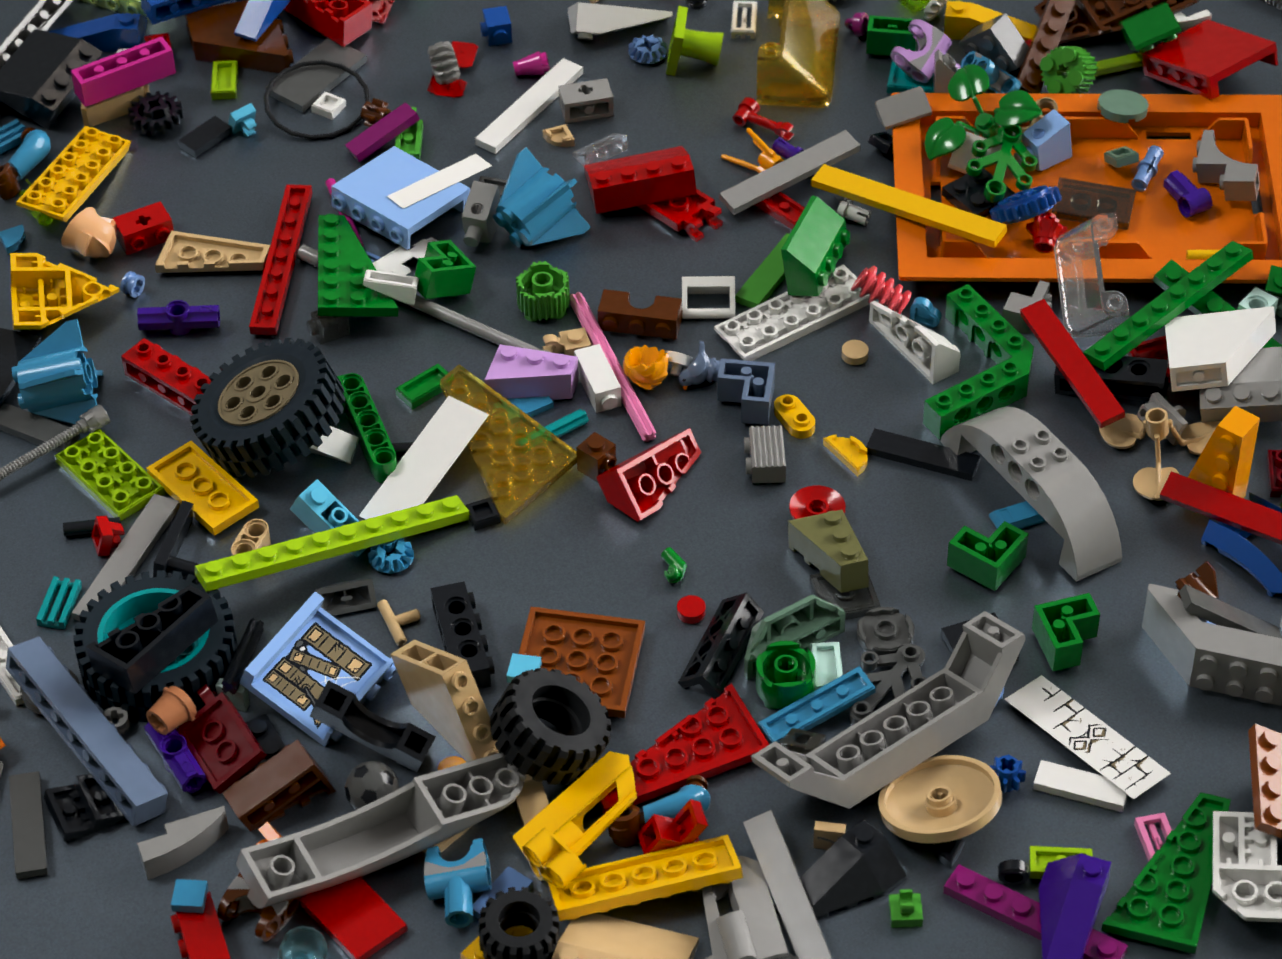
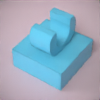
M251 103L230 113L228 124L232 126L233 134L242 131L247 138L255 134L253 128L257 127L255 123L256 109Z

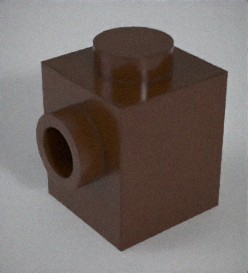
M596 432L592 433L576 447L577 470L597 483L596 476L616 466V444Z

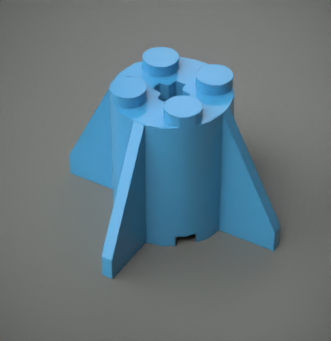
M527 147L522 149L516 156L496 208V213L493 215L494 221L500 227H504L510 234L509 239L517 247H520L522 244L533 246L584 234L591 226L575 208L576 202L572 203L571 201L574 194L570 188L577 183V180L573 178L565 182L557 173L551 176L547 173L550 169L542 167Z
M78 319L66 321L21 359L17 366L12 367L13 379L19 384L21 392L18 394V402L21 409H28L33 414L76 424L80 420V415L97 405L96 398L98 394H93V389L98 388L97 377L103 376V370H95L92 358L86 359L83 353L88 352L83 344Z

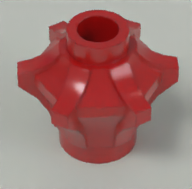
M1051 212L1035 216L1034 222L1026 223V230L1031 234L1034 242L1033 248L1041 253L1053 252L1058 240L1067 233V227L1061 225L1056 215Z

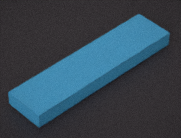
M858 666L758 722V727L770 744L776 741L783 745L850 708L854 703L875 694L876 687L862 668Z

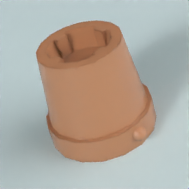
M173 685L163 688L162 696L146 713L150 725L163 735L169 734L185 722L194 721V716L197 713L191 698L182 689Z

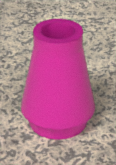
M538 51L513 62L516 76L545 75V72L550 71L546 52L540 53Z

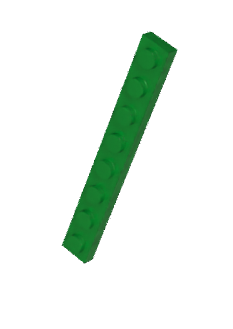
M1231 241L1083 352L1092 365L1105 371L1253 259V250Z

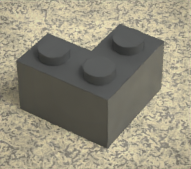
M1006 13L974 27L959 42L966 55L971 51H976L985 57L988 56L995 65L1007 73L1018 69L1023 64L1029 46Z

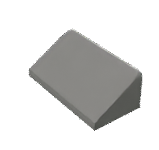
M921 86L875 102L876 115L885 130L933 114Z

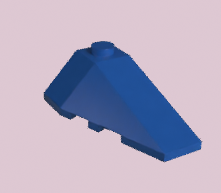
M113 14L49 32L83 39L102 52H117L119 49H129L143 44L148 21L147 17L142 14Z

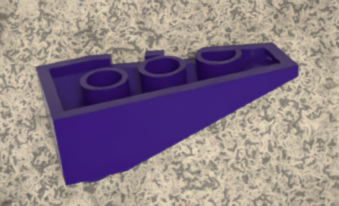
M1080 853L1047 863L1038 890L1042 959L1083 958L1108 886L1112 862Z

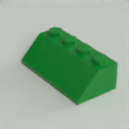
M811 196L781 249L788 295L819 296L823 287L827 286L830 274L835 271L836 263L842 258L843 250L850 243V231L846 229L845 219L817 196Z

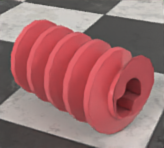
M872 266L869 269L866 267L852 285L851 291L860 287L861 292L859 296L861 298L867 293L870 294L869 304L877 299L878 303L901 314L910 301L911 291L907 290L902 293L903 285L898 284L893 287V278H889L884 282L886 273L881 272L876 275V266Z

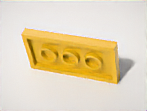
M193 441L187 442L146 467L147 473L163 486L165 492L174 500L179 501L180 505L182 501L194 504L193 517L214 536L259 508L258 499Z

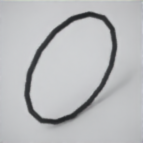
M317 60L300 62L283 69L270 81L264 94L265 113L279 129L295 137L310 140L326 139L350 131L362 120L360 114L359 117L345 128L333 133L317 135L294 132L278 123L269 109L268 97L272 87L286 73L303 66L326 65L346 71L354 76L363 87L365 103L370 102L368 86L358 73L343 64Z

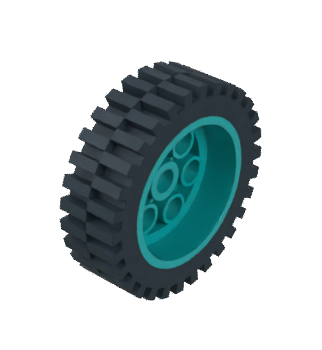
M165 570L157 571V577L150 578L149 571L142 572V579L136 581L133 575L125 577V585L121 586L118 581L110 584L112 592L108 593L102 589L97 593L99 602L91 599L87 603L88 611L82 610L80 613L81 623L76 622L75 653L85 690L88 689V694L92 700L97 699V703L102 709H105L107 706L109 708L121 707L122 710L127 711L129 720L132 721L134 715L138 714L140 722L148 723L146 713L162 696L164 687L168 688L173 685L182 689L191 698L195 707L197 703H200L203 707L206 705L197 693L202 686L207 684L211 691L214 690L216 692V684L220 678L224 679L238 647L231 608L228 607L225 597L221 598L218 589L206 592L201 583L197 584L196 576L188 574L185 580L182 579L181 572L173 571L172 577H167ZM189 585L211 596L218 622L138 693L133 694L94 672L85 646L94 641L97 644L109 638L107 633L116 628L123 630L135 622L134 618L141 613H151L157 610L158 603Z

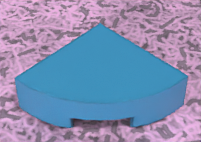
M23 224L0 231V241L7 254L16 251L18 245L25 240Z

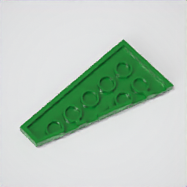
M335 214L318 215V316L398 317V306L392 297L363 286L366 270H377L346 217Z
M1200 792L1182 816L1181 822L1167 836L1164 845L1155 852L1134 880L1131 889L1125 897L1120 899L1110 917L1108 916L1102 923L1101 931L1193 954L1196 953L1213 880V811L1228 812L1231 799Z

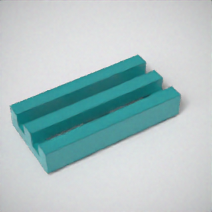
M53 576L36 618L37 626L66 629L82 589L81 580L75 579V582H71L70 578H64L63 581H60L59 577ZM67 590H71L59 621H55L63 605Z

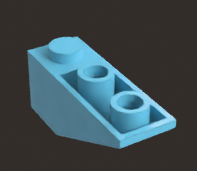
M318 479L297 497L290 508L309 529L316 533L359 522ZM367 548L361 549V550H357V551H354V552H350V553L353 554L354 556L358 557V556H360Z

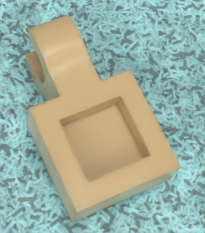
M584 327L561 331L558 337L554 334L543 336L545 343L543 350H548L552 353L564 352L565 355L574 356V350L592 346Z

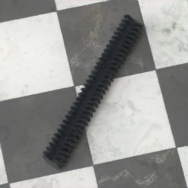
M254 618L249 621L221 683L224 693L229 691L234 695L237 692L244 670L248 667L263 634V626L265 624L263 621H256Z

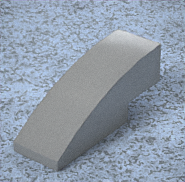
M224 806L164 824L165 835L137 843L147 879L150 880L188 863L218 841L229 829Z

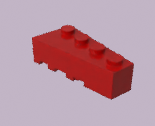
M291 0L283 9L342 47H345L372 28L373 3L367 0Z

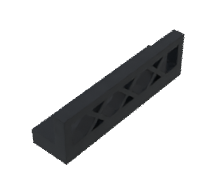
M747 592L721 601L678 681V684L683 689L700 684L712 698L722 694L749 642L753 626L760 622L764 611Z

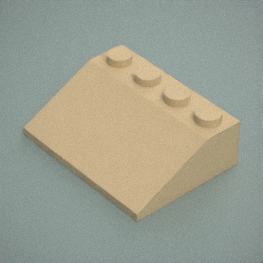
M593 913L570 921L557 943L552 959H693L699 944V938Z

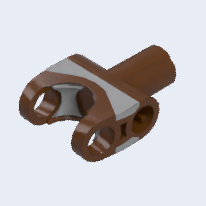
M239 873L224 893L218 906L217 916L219 919L229 922L245 912L261 914V919L256 926L255 936L262 941H269L293 917L299 906L300 897L265 908H257L247 897L249 887L241 873Z

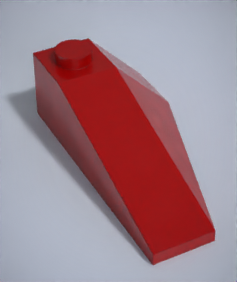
M688 428L596 476V479L607 502L638 522L661 508L664 504L662 501L669 493L673 492L677 481L688 472L701 454V451L691 429Z

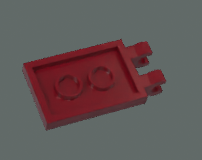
M205 684L197 693L206 705L196 713L194 721L185 722L176 730L186 739L188 749L205 773L213 789L221 794L267 755L229 697L223 692L218 695Z

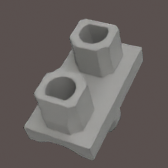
M1159 392L1152 393L1149 402L1141 405L1137 417L1143 422L1148 410L1162 408L1167 411L1168 420L1171 419L1173 421V426L1181 437L1183 430L1188 425V422L1184 419L1186 410L1181 405L1172 407ZM1169 430L1165 439H1168L1172 445L1179 444Z

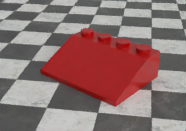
M683 146L583 165L596 214L697 194L694 168L690 156Z

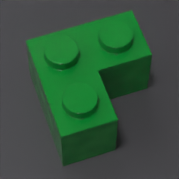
M451 240L428 242L425 257L418 258L414 276L419 278L417 291L425 299L431 300L438 297H457L458 295L470 294L476 266Z
M1004 521L988 538L964 525L948 544L947 566L996 591L1026 557L1029 533Z
M1090 593L1034 605L1032 630L1052 671L1079 666L1081 664L1083 640L1097 637L1100 613Z

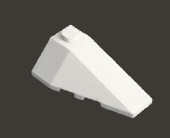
M577 2L568 7L571 34H577L578 39L591 40L592 36L672 17L671 11Z

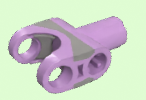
M914 19L910 22L908 30L914 35L913 37L918 43V52L906 50L902 47H894L890 55L893 62L907 75L920 83H927L932 74H934L935 52L939 49L945 55L952 41L936 27L923 20ZM956 63L955 66L958 69H960L961 66L958 63Z

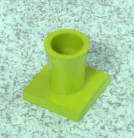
M678 6L669 45L666 67L667 75H676L680 55L705 61L715 66L718 65L723 32L685 29L688 7Z

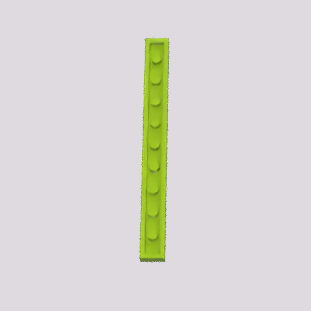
M457 495L199 564L195 566V576L204 590L208 592L469 520V510Z

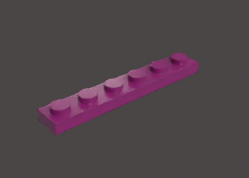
M958 864L944 885V894L1041 940L1039 902ZM1092 929L1082 959H1123L1127 953L1128 945Z

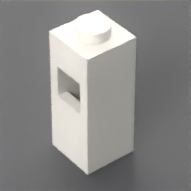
M600 344L574 350V356L578 357L580 382L595 412L598 413L622 406L621 386Z

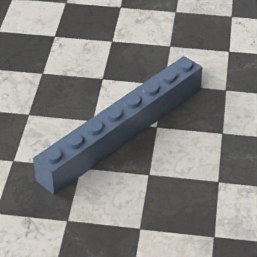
M39 636L9 647L6 670L131 825L134 827L164 814L168 798L166 787L156 780L149 766L142 762L135 754L131 744L126 743L118 733L116 726L106 719L99 705L92 702L86 694L84 687L78 684L71 676L67 666L62 665L56 658L53 649L47 646Z

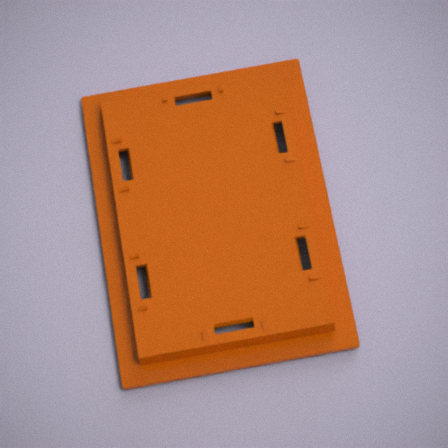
M925 93L933 114L892 128L894 188L931 200V186H941L942 204L957 208L942 196V187L966 174L948 168L952 153L930 161L925 151V136L929 127L934 122L945 117L950 118L954 124L957 121H962L976 128L975 120L979 112L972 97L960 102L954 100L949 93ZM982 93L976 95L984 113L991 114L994 117V109L1000 108L999 101L1007 93ZM1028 93L1034 101L1044 97L1054 99L1058 105V113L1070 123L1072 157L1043 171H1038L1036 168L1032 172L1025 171L1033 179L1030 188L1056 186L1059 188L1062 197L1061 201L1056 202L1057 204L1047 212L1056 215L1059 223L1067 227V233L1061 236L1055 245L1054 251L1050 253H1041L1033 248L1034 242L1031 234L1026 230V223L1034 222V217L1012 224H1005L1007 225V232L997 246L993 248L896 215L898 279L900 281L1039 282L1041 280L1045 282L1155 283L1153 282L1154 275L1171 259L1189 273L1207 260L1186 259L1187 250H1221L1231 241H1234L1253 250V259L1222 283L1266 284L1271 265L1282 267V95L1219 94L1218 97L1211 100L1200 94H1140L1147 99L1149 104L1146 117L1138 122H1135V119H1129V123H1119L1104 118L1101 115V110L1097 109L1098 99L1101 94ZM1044 108L1042 109V115L1045 116L1052 110ZM1026 122L1019 126L1028 127L1030 125V122ZM1204 130H1214L1216 146L1227 157L1243 163L1258 164L1260 178L1259 197L1262 212L1253 214L1251 201H1225L1224 190H1220L1219 183H1198L1197 173L1193 172V158L1198 156L1197 141L1202 140ZM1147 136H1190V139H1147ZM1127 146L1139 153V162L1119 168L1104 161L1105 152ZM1150 146H1158L1164 152L1157 165L1158 171L1150 179L1145 191H1137L1131 186V182L1138 171L1137 166L1145 158ZM1012 147L1011 154L1014 157L1016 151ZM997 163L984 169L994 176ZM1007 167L1003 183L1016 194L1021 190L1016 187L1017 179ZM1176 170L1183 173L1197 189L1205 188L1208 190L1212 197V208L1189 218L1184 217L1178 208L1177 200L1163 187L1164 179ZM991 214L984 217L992 220Z

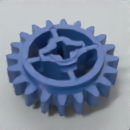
M1038 186L1002 199L989 212L993 221L1012 224L1047 212L1057 204L1056 202L1061 201L1062 197L1059 188L1056 186Z

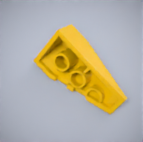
M947 1L944 34L950 39L962 40L974 27L1002 15V13L971 2ZM1008 16L1025 41L1033 39L1037 25Z

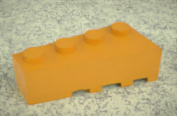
M1234 406L1217 425L1188 478L1244 498L1246 496L1260 418Z

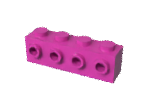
M163 37L71 70L75 94L85 107L176 73L173 50Z

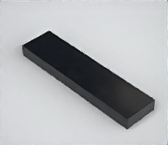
M875 428L866 446L867 454L969 481L973 480L980 463V455L964 452L957 456L949 447Z

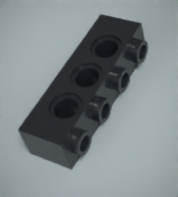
M1123 356L1105 371L1092 365L1117 399L1149 401L1152 393L1159 392L1164 398L1166 396L1168 383L1167 359ZM1056 366L1054 373L1055 394L1077 395Z
M465 581L430 588L432 608L444 651L467 660L478 689L491 687L490 675L495 674L492 657H486L485 652L489 651L486 636L479 633L482 630V623L479 613L474 614L473 609H476L473 592H467Z

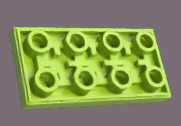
M101 429L90 433L88 436L54 455L55 462L113 517H120L121 521L144 508L154 494L165 495L164 487Z

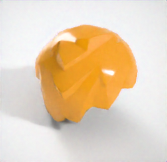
M647 345L642 347L634 346L625 355L623 361L624 374L637 386L646 390H652V388L660 385L668 376V353L664 349L658 351L657 347L648 348Z

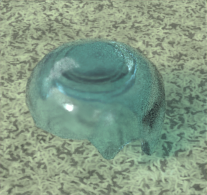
M300 926L286 932L278 950V959H326L328 945L324 935L315 928Z

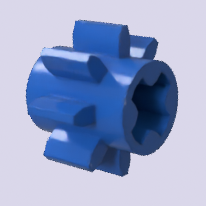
M1009 754L1000 758L994 757V765H990L999 778L1003 793L1013 790L1018 791L1019 783L1025 782L1026 771L1022 770L1023 761H1018Z

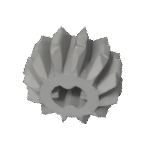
M446 41L429 46L428 56L436 82L441 85L458 80L460 71L452 44Z

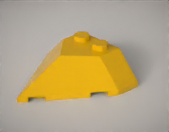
M10 253L13 330H41L120 292V288L111 284L108 287L97 282V278L67 265L50 263L41 254Z

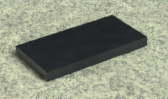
M0 328V407L16 384L12 376V367L17 366L21 359L42 342L41 336Z

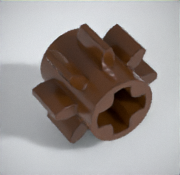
M375 98L372 99V103L366 102L361 109V118L365 120L364 126L371 127L391 113V110L387 109L389 103Z

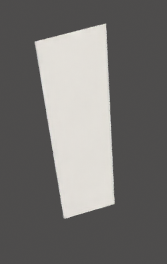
M474 154L387 197L404 209L492 165L477 154Z

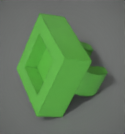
M912 889L899 890V894H889L888 903L891 928L923 926L920 893H912Z

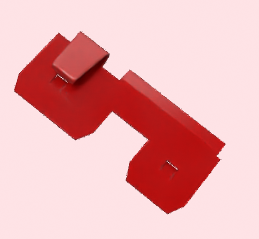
M452 41L451 44L458 66L461 68L472 67L479 46L474 43ZM432 74L427 91L438 96L456 98L463 96L467 82L458 79L452 83L440 85L436 82L434 74Z

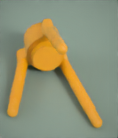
M747 128L746 132L752 137L753 143L762 151L757 160L759 166L725 154L721 155V158L758 173L784 161L750 128Z

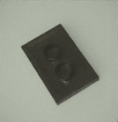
M1059 177L1057 187L1062 199L1056 202L1057 204L1054 205L1051 212L1056 215V218L1124 230L1129 229L1136 190Z

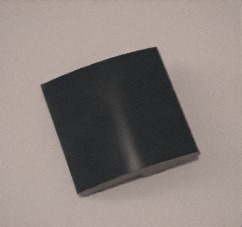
M91 774L76 776L73 785L45 789L44 800L63 842L96 833L115 825L125 818Z

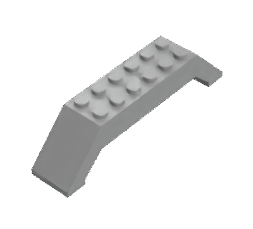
M1149 584L1142 628L1188 686L1282 706V638L1202 622L1196 615L1185 611L1183 602L1178 596V589Z
M984 611L962 625L963 633L945 668L806 755L790 751L775 741L752 755V761L791 789L850 809L988 721L1025 642V634Z

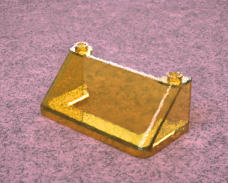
M768 0V18L775 16L778 19L781 33L779 43L767 42L758 49V104L814 108L828 106L832 100L840 12L827 0Z

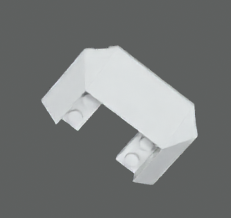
M1213 811V893L1245 921L1282 922V865H1277V837L1255 829L1254 812Z

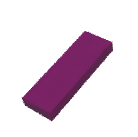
M405 102L346 143L345 147L358 162H361L415 124L420 118Z

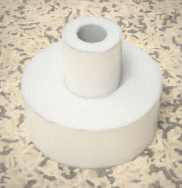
M675 351L666 352L669 356L668 364L671 365L669 374L678 377L682 368H687L693 360V357Z

